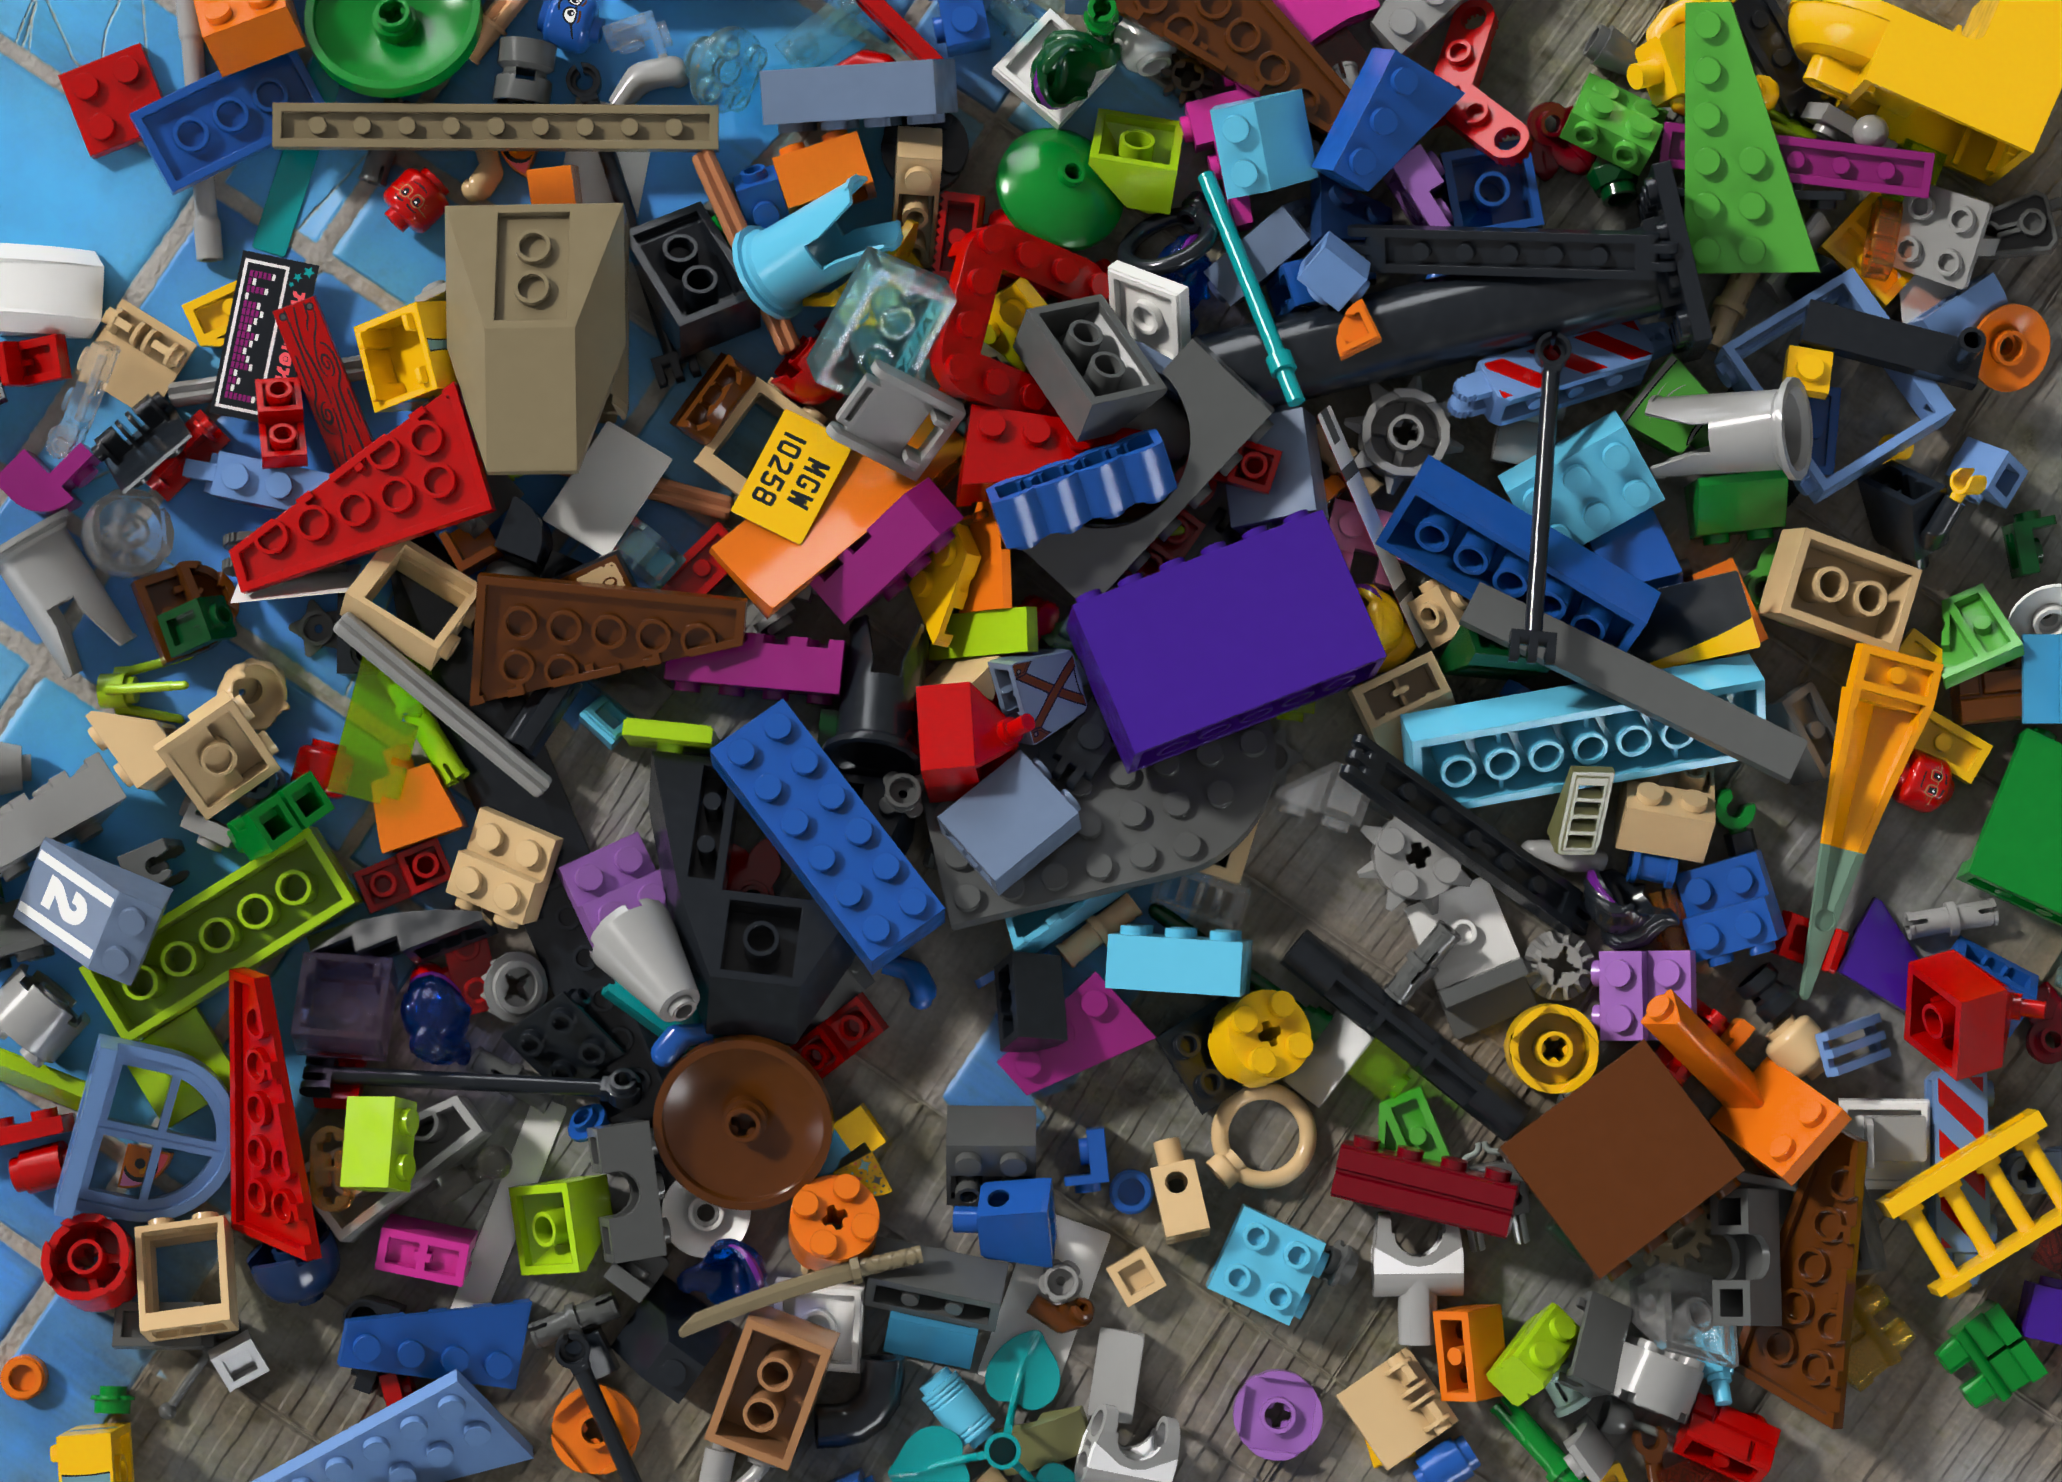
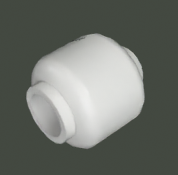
M1124 17L1114 30V41L1122 46L1121 59L1127 70L1139 73L1141 76H1153L1159 74L1161 69H1167L1171 65V55L1173 53L1176 54L1177 48Z

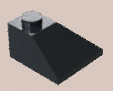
M662 1274L610 1347L639 1376L679 1404L735 1325L727 1320L684 1338L680 1337L678 1331L694 1313L709 1308V1306L665 1274Z

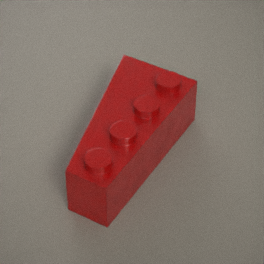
M972 404L965 427L955 507L971 506L972 502L989 501L986 489L1002 480L1029 474L1044 465L1056 461L1072 459L1086 450L1102 445L1114 444L1118 440L1142 430L1122 428L1112 435L1077 442L1059 417Z

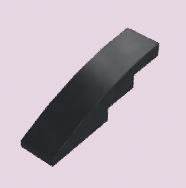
M435 909L391 913L352 921L309 935L307 940L310 952L327 966L357 954L371 965L378 964L400 954L406 955L416 965H419L499 932L497 925L481 911Z

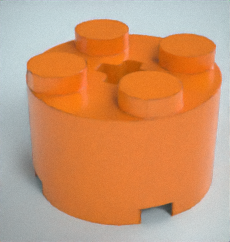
M851 1174L821 1176L814 1179L810 1184L803 1186L793 1198L789 1218L788 1240L796 1260L808 1270L817 1271L848 1262L850 1258L856 1256L858 1259L870 1257L875 1248L880 1224V1212L876 1199L870 1190ZM830 1222H834L836 1225H842V1226H841V1229L836 1230L835 1227H834L832 1224H830V1225H826V1224H827V1223H830Z

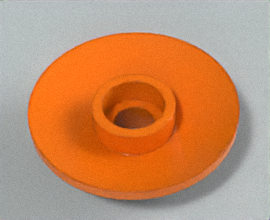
M2021 304L2002 305L1988 313L1977 326L1986 336V345L1978 379L1985 386L1996 391L2013 392L2020 390L2032 383L2046 365L2051 344L2048 326L2036 310ZM2005 339V347H2004V349L2000 352L2001 344H2002L2003 340Z

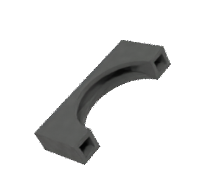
M1197 336L1192 338L1162 371L1177 390L1186 409L1190 426L1189 457L1183 476L1177 485L1178 488L1174 490L1162 505L1142 517L1114 524L1086 522L1081 529L1074 533L1049 534L1042 538L1036 546L1024 550L1075 598L1094 589H1100L1102 593L1118 588L1116 581L1127 569L1132 574H1135L1152 556L1146 548L1157 537L1165 542L1182 524L1176 516L1185 506L1189 504L1195 510L1213 491L1207 485L1218 471L1226 477L1242 460L1243 456L1237 452L1239 448L1249 438L1256 444L1274 425L1268 417L1275 409Z

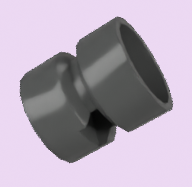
M507 36L500 38L497 64L503 68V72L495 76L492 100L497 104H550L552 83L547 79V75L554 72L556 45L528 37ZM516 74L533 76V81L518 79Z

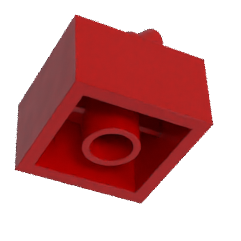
M971 682L916 686L920 767L929 803L957 801L1012 757L1019 747L1018 742L1022 740L1023 735L1035 728V720L1032 715L1025 713L1017 718L1006 717Z
M1948 950L1908 962L1904 1040L1953 1079L1959 1081L2001 1068L2011 1019L2020 1021L2021 1016L2045 1019L2047 1002L2024 999L2023 994L2015 993L2010 987L1956 950Z

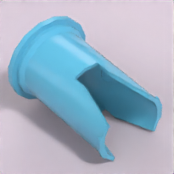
M856 173L842 185L767 228L748 225L735 234L732 254L738 278L750 299L763 312L777 320H790L802 311L804 298L886 252H892L901 246L903 235L901 221L899 220L856 228L845 235L836 222L853 204L852 195L868 180L867 176L857 175Z

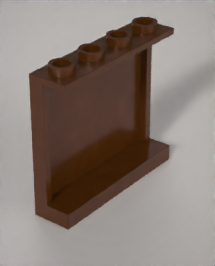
M1645 1039L1501 1145L1497 1150L1506 1163L1513 1166L1594 1273L1593 1277L1596 1281L1605 1275L1611 1282L1633 1266L1628 1260L1629 1257L1641 1248L1647 1255L1669 1239L1664 1232L1677 1221H1679L1683 1228L1705 1212L1700 1205L1713 1194L1716 1195L1719 1201L1741 1185L1736 1177L1745 1171Z

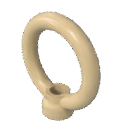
M1270 1083L1258 1088L1244 1087L1224 1100L1218 1107L1211 1127V1143L1215 1155L1205 1163L1228 1190L1237 1182L1257 1189H1271L1286 1185L1305 1171L1315 1153L1317 1128L1313 1114L1298 1094L1283 1085ZM1256 1100H1271L1280 1103L1292 1113L1299 1128V1144L1294 1156L1282 1167L1271 1171H1258L1247 1167L1231 1149L1229 1143V1127L1234 1115L1244 1105Z

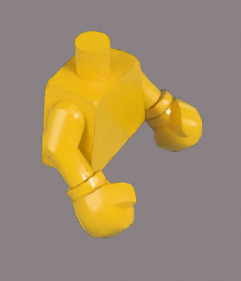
M1679 0L1662 9L1646 30L1647 42L1635 50L1638 63L1630 64L1627 69L1629 85L1635 90L1647 88L1654 106L1657 108L1670 107L1673 112L1685 117V3L1729 1L1735 3L1737 0ZM1756 75L1767 111L1775 108L1780 97L1779 85L1770 76Z

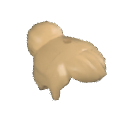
M249 658L242 663L233 665L224 674L217 690V694L225 690L233 699L239 695L240 689H244L243 694L240 696L255 715L248 722L256 734L262 730L266 731L276 722V718L280 713L290 709V705L286 701L287 686L284 671L276 667L273 662L264 659Z

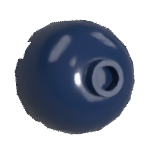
M316 1222L322 1254L320 1259L306 1262L263 1242L250 1252L246 1261L262 1293L272 1300L286 1304L298 1303L300 1306L311 1305L324 1296L323 1291L333 1283L339 1272L341 1259L330 1227L327 1229L325 1223Z

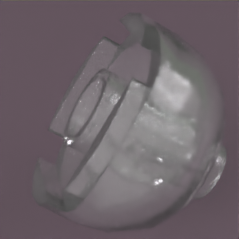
M132 488L124 495L120 489H115L94 502L82 520L80 537L84 553L95 567L108 576L127 579L146 575L158 568L173 549L174 529L171 517L165 508L160 509L151 500L153 496L146 491Z

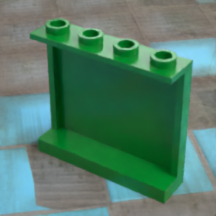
M2032 727L2031 729L2026 728L2013 737L2012 742L2017 744L1971 858L1962 863L1956 879L2062 927V743L2056 741L2057 736L2052 732Z

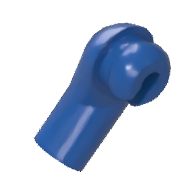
M898 956L882 968V974L904 980L910 992L909 1003L914 1008L923 1010L932 1005L933 999H935L937 994V986L925 964Z

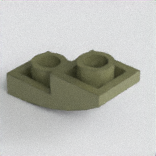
M1083 1406L1043 1412L1035 1422L1013 1425L1012 1435L1021 1446L1019 1462L1028 1471L1040 1469L1047 1463H1059L1078 1455L1083 1435L1089 1424ZM1004 1427L997 1428L993 1434L1003 1432ZM1013 1467L1003 1470L1005 1476L1019 1474Z

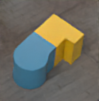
M864 1102L834 1122V1133L830 1150L817 1176L832 1174L841 1164L843 1157L864 1142L873 1152L889 1139Z

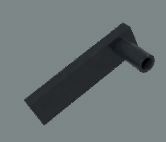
M1811 299L1806 307L1798 346L1834 352L1835 356L1972 391L1977 384L1986 345V336L1980 329L1968 327L1957 337Z

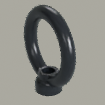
M1193 191L1184 199L1181 207L1171 209L1170 215L1157 213L1138 223L1122 239L1117 253L1118 261L1159 276L1177 272L1198 261L1213 247L1219 233L1204 193ZM1181 225L1189 232H1196L1201 228L1198 237L1190 245L1176 253L1157 259H1141L1135 256L1138 247L1147 238L1159 231Z

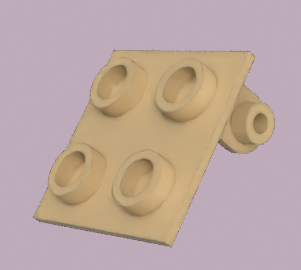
M122 298L116 309L109 307L104 313L101 321L106 325L75 373L132 408L147 394L153 396L159 391L165 398L168 393L169 384L175 382L196 349L197 344Z
M1408 1346L1336 1395V1398L1387 1471L1459 1421L1447 1402L1441 1401L1440 1392Z

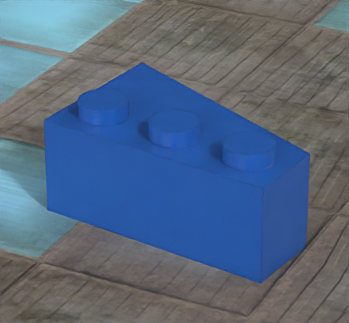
M1372 48L1311 168L1345 188L1369 192L1459 101L1465 92L1397 50Z

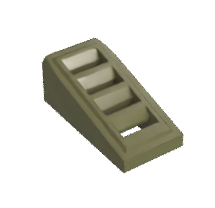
M1570 766L1547 829L1555 853L1559 855L1596 854L1603 832L1615 776L1613 767ZM1579 785L1596 786L1595 789H1579Z

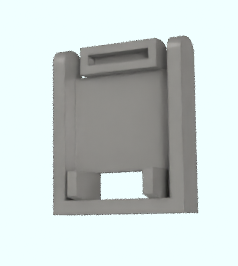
M876 359L870 367L874 375L866 373L836 414V420L845 426L831 421L826 427V433L838 443L917 481L965 417L966 411L963 402ZM930 413L932 422L936 426L919 449L908 445L907 443Z

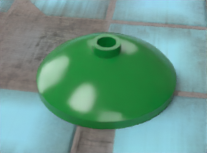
M1042 128L1023 134L1008 147L997 168L996 190L1004 213L1016 228L1069 251H1079L1093 247L1112 232L1121 217L1124 204L1088 165L1092 145L1091 140L1070 130ZM1065 172L1070 173L1075 179L1069 178Z

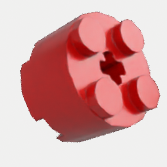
M81 1213L73 1216L72 1219L67 1218L60 1223L63 1226L54 1232L49 1243L45 1241L42 1248L40 1264L45 1281L65 1301L85 1312H105L120 1306L124 1302L130 1301L138 1292L135 1240L119 1224L101 1214ZM98 1256L96 1264L92 1268L87 1269V1266L94 1264V1257Z

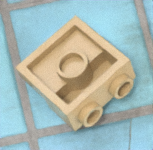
M225 690L187 715L190 719L189 722L153 746L206 821L281 769L273 758V755L279 752L275 743L265 730L256 734L248 722L255 717L240 695L232 699Z
M488 806L479 808L467 848L459 850L445 892L456 897L455 905L468 911H481V908L495 913L493 921L507 928L517 929L519 925L536 922L564 838Z

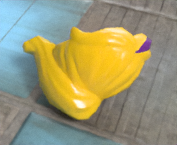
M1356 584L1387 655L1377 674L1388 672L1404 663L1417 645L1408 624L1403 621V615L1397 602L1389 594L1379 590L1374 584Z

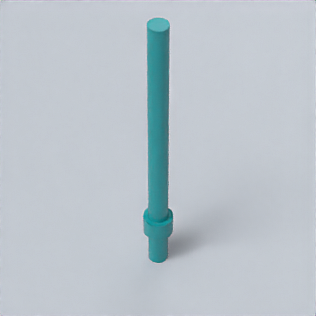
M1214 171L1203 172L1198 176V181L1268 356L1265 361L1272 378L1278 379L1288 406H1298L1305 401V398L1294 373L1297 365L1289 349L1284 348Z

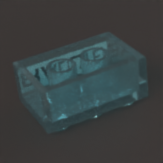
M867 246L806 359L815 383L850 396L866 373L874 375L870 367L876 359L915 378L957 302L947 279L871 246Z

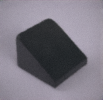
M1814 252L1821 272L1791 273L1785 284L1786 290L1795 301H1798L1841 275L1843 271L1837 263L1829 257Z
M599 1327L586 1334L591 1343V1352L588 1359L596 1380L618 1370L621 1366L602 1328ZM575 1340L565 1345L566 1350L571 1354L579 1353L582 1349L581 1344Z

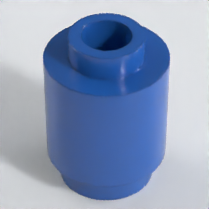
M1463 1435L1454 1440L1451 1437L1447 1438L1416 1458L1415 1462L1419 1468L1414 1470L1412 1474L1418 1482H1465L1474 1476L1473 1471L1480 1467L1481 1463Z

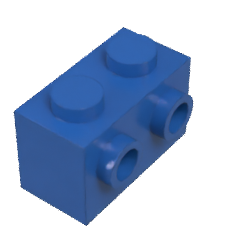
M937 0L940 17L932 18L936 42L937 44H946L948 57L991 49V37L983 0Z

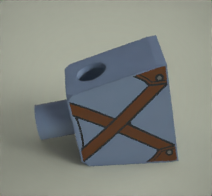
M1043 648L1038 649V652L1015 654L988 661L1001 712L1006 717L1014 718L1028 713L1035 720V728L1024 734L1022 740L1018 743L1038 744L1086 711L1087 702L1083 686L1089 684L1079 659L1075 660L1070 650Z

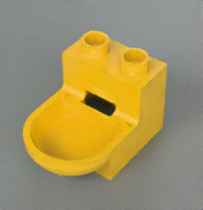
M1791 0L1788 7V33L1792 47L1797 57L1808 66L1802 78L1804 83L1837 98L1834 106L1857 120L1869 114L1882 117L1889 128L1888 138L1898 143V146L1906 150L1935 153L1934 162L1988 186H1992L2034 153L2062 89V0H1980L1972 8L1963 31H1961L1962 26L1959 24L1951 31L1882 0Z

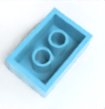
M1615 410L1555 443L1550 527L1583 546L1665 500L1635 442ZM1536 455L1498 475L1512 504L1531 516L1533 511Z
M1127 923V925L1120 926L1119 932L1108 934L1105 988L1241 997L1250 993L1253 940L1242 939V931L1215 929L1210 930V937L1197 936L1198 928L1171 926V928H1165V934L1153 933L1154 925Z

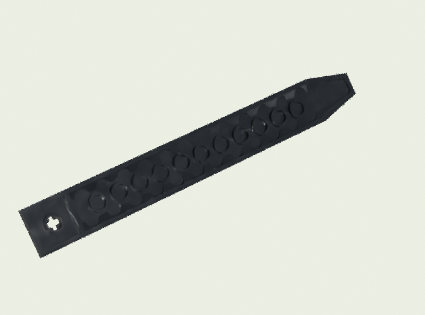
M434 532L410 540L457 569L445 546ZM396 570L391 576L397 618L435 640L458 607ZM466 626L462 628L457 635L461 638L460 643L452 656L447 661L440 658L431 671L412 660L414 665L502 737L526 703L525 696L519 695L510 698L494 699L483 704L470 706L474 626L471 629ZM436 716L442 731L464 766L470 771V774L463 779V782L477 814L479 808L488 806L564 838L538 920L524 924L538 959L545 970L546 978L554 996H557L564 990L567 992L570 989H585L591 998L586 1013L625 1051L623 1056L589 1079H602V1076H610L612 1072L620 1068H628L640 1077L642 1099L634 1107L618 1109L612 1106L609 1101H601V1097H597L600 1104L607 1111V1119L611 1124L648 1120L650 1128H653V1112L659 1090L667 1074L675 1064L669 1067L656 1065L651 1058V1048L659 1037L601 995L602 988L608 984H615V980L600 969L590 957L589 950L593 951V948L556 873L557 868L591 853L546 745L543 746L534 760L529 759L552 778V782L541 796L534 797ZM658 1153L654 1155L656 1173L660 1172L662 1174L665 1190H668L676 1179L666 1168Z

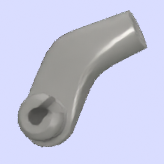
M666 56L638 62L626 70L608 101L613 105H635L645 94L652 90L669 86L682 88L690 80V71L685 61L677 56Z
M1547 839L1527 840L1521 845V848L1542 863L1546 862L1570 872H1588V870L1593 869L1604 871L1608 862L1607 853L1597 849L1595 855H1559L1554 852L1551 841Z

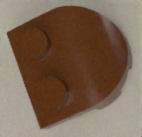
M721 352L669 423L697 443L708 445L755 383L756 375L730 354L726 355Z
M183 561L173 568L134 580L130 586L163 667L207 652L216 647L221 641H215L185 656L171 658L157 619L158 615L198 597L223 595L233 613V622L235 623L239 612V603H230L235 587L224 572H217L213 568L201 564V561Z

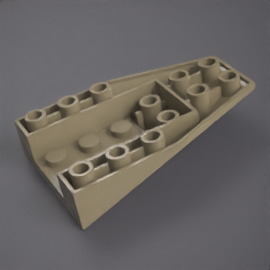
M624 203L445 206L447 350L488 475L579 473L627 349L630 224Z

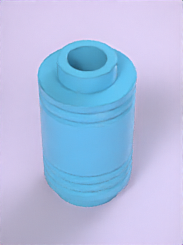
M946 1366L919 1388L924 1395L921 1398L922 1401L926 1403V1406L929 1407L943 1427L952 1430L959 1436L963 1447L969 1444L972 1449H975L994 1433L989 1427L995 1421L994 1417L991 1416L990 1412H988L970 1387L966 1385L956 1370L951 1372Z

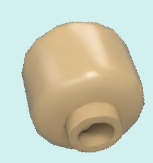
M1790 1013L1766 1034L1765 1037L1769 1041L1765 1049L1766 1054L1776 1065L1785 1068L1799 1079L1807 1075L1812 1081L1824 1072L1815 1039V1034L1823 1032V1030L1811 1017L1807 1015L1795 1017ZM1830 1040V1041H1828V1043H1829V1046H1830V1049H1831L1832 1046H1833V1044H1832V1041Z

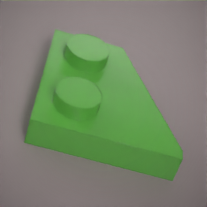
M1983 583L1942 600L1943 630L1941 632L1942 664L1944 666L1941 677L1945 689L2025 655L2022 641Z
M1422 1085L1379 1103L1378 1139L1381 1140L1380 1148L1397 1151L1398 1145L1411 1146L1425 1151L1423 1158L1441 1162L1442 1156H1452Z

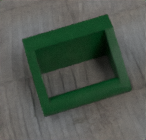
M1463 626L1459 627L1438 662L1443 675L1505 681L1511 679L1516 682H1522L1548 673L1550 670L1537 662L1536 664H1526V657L1521 654L1517 663L1508 662V648Z

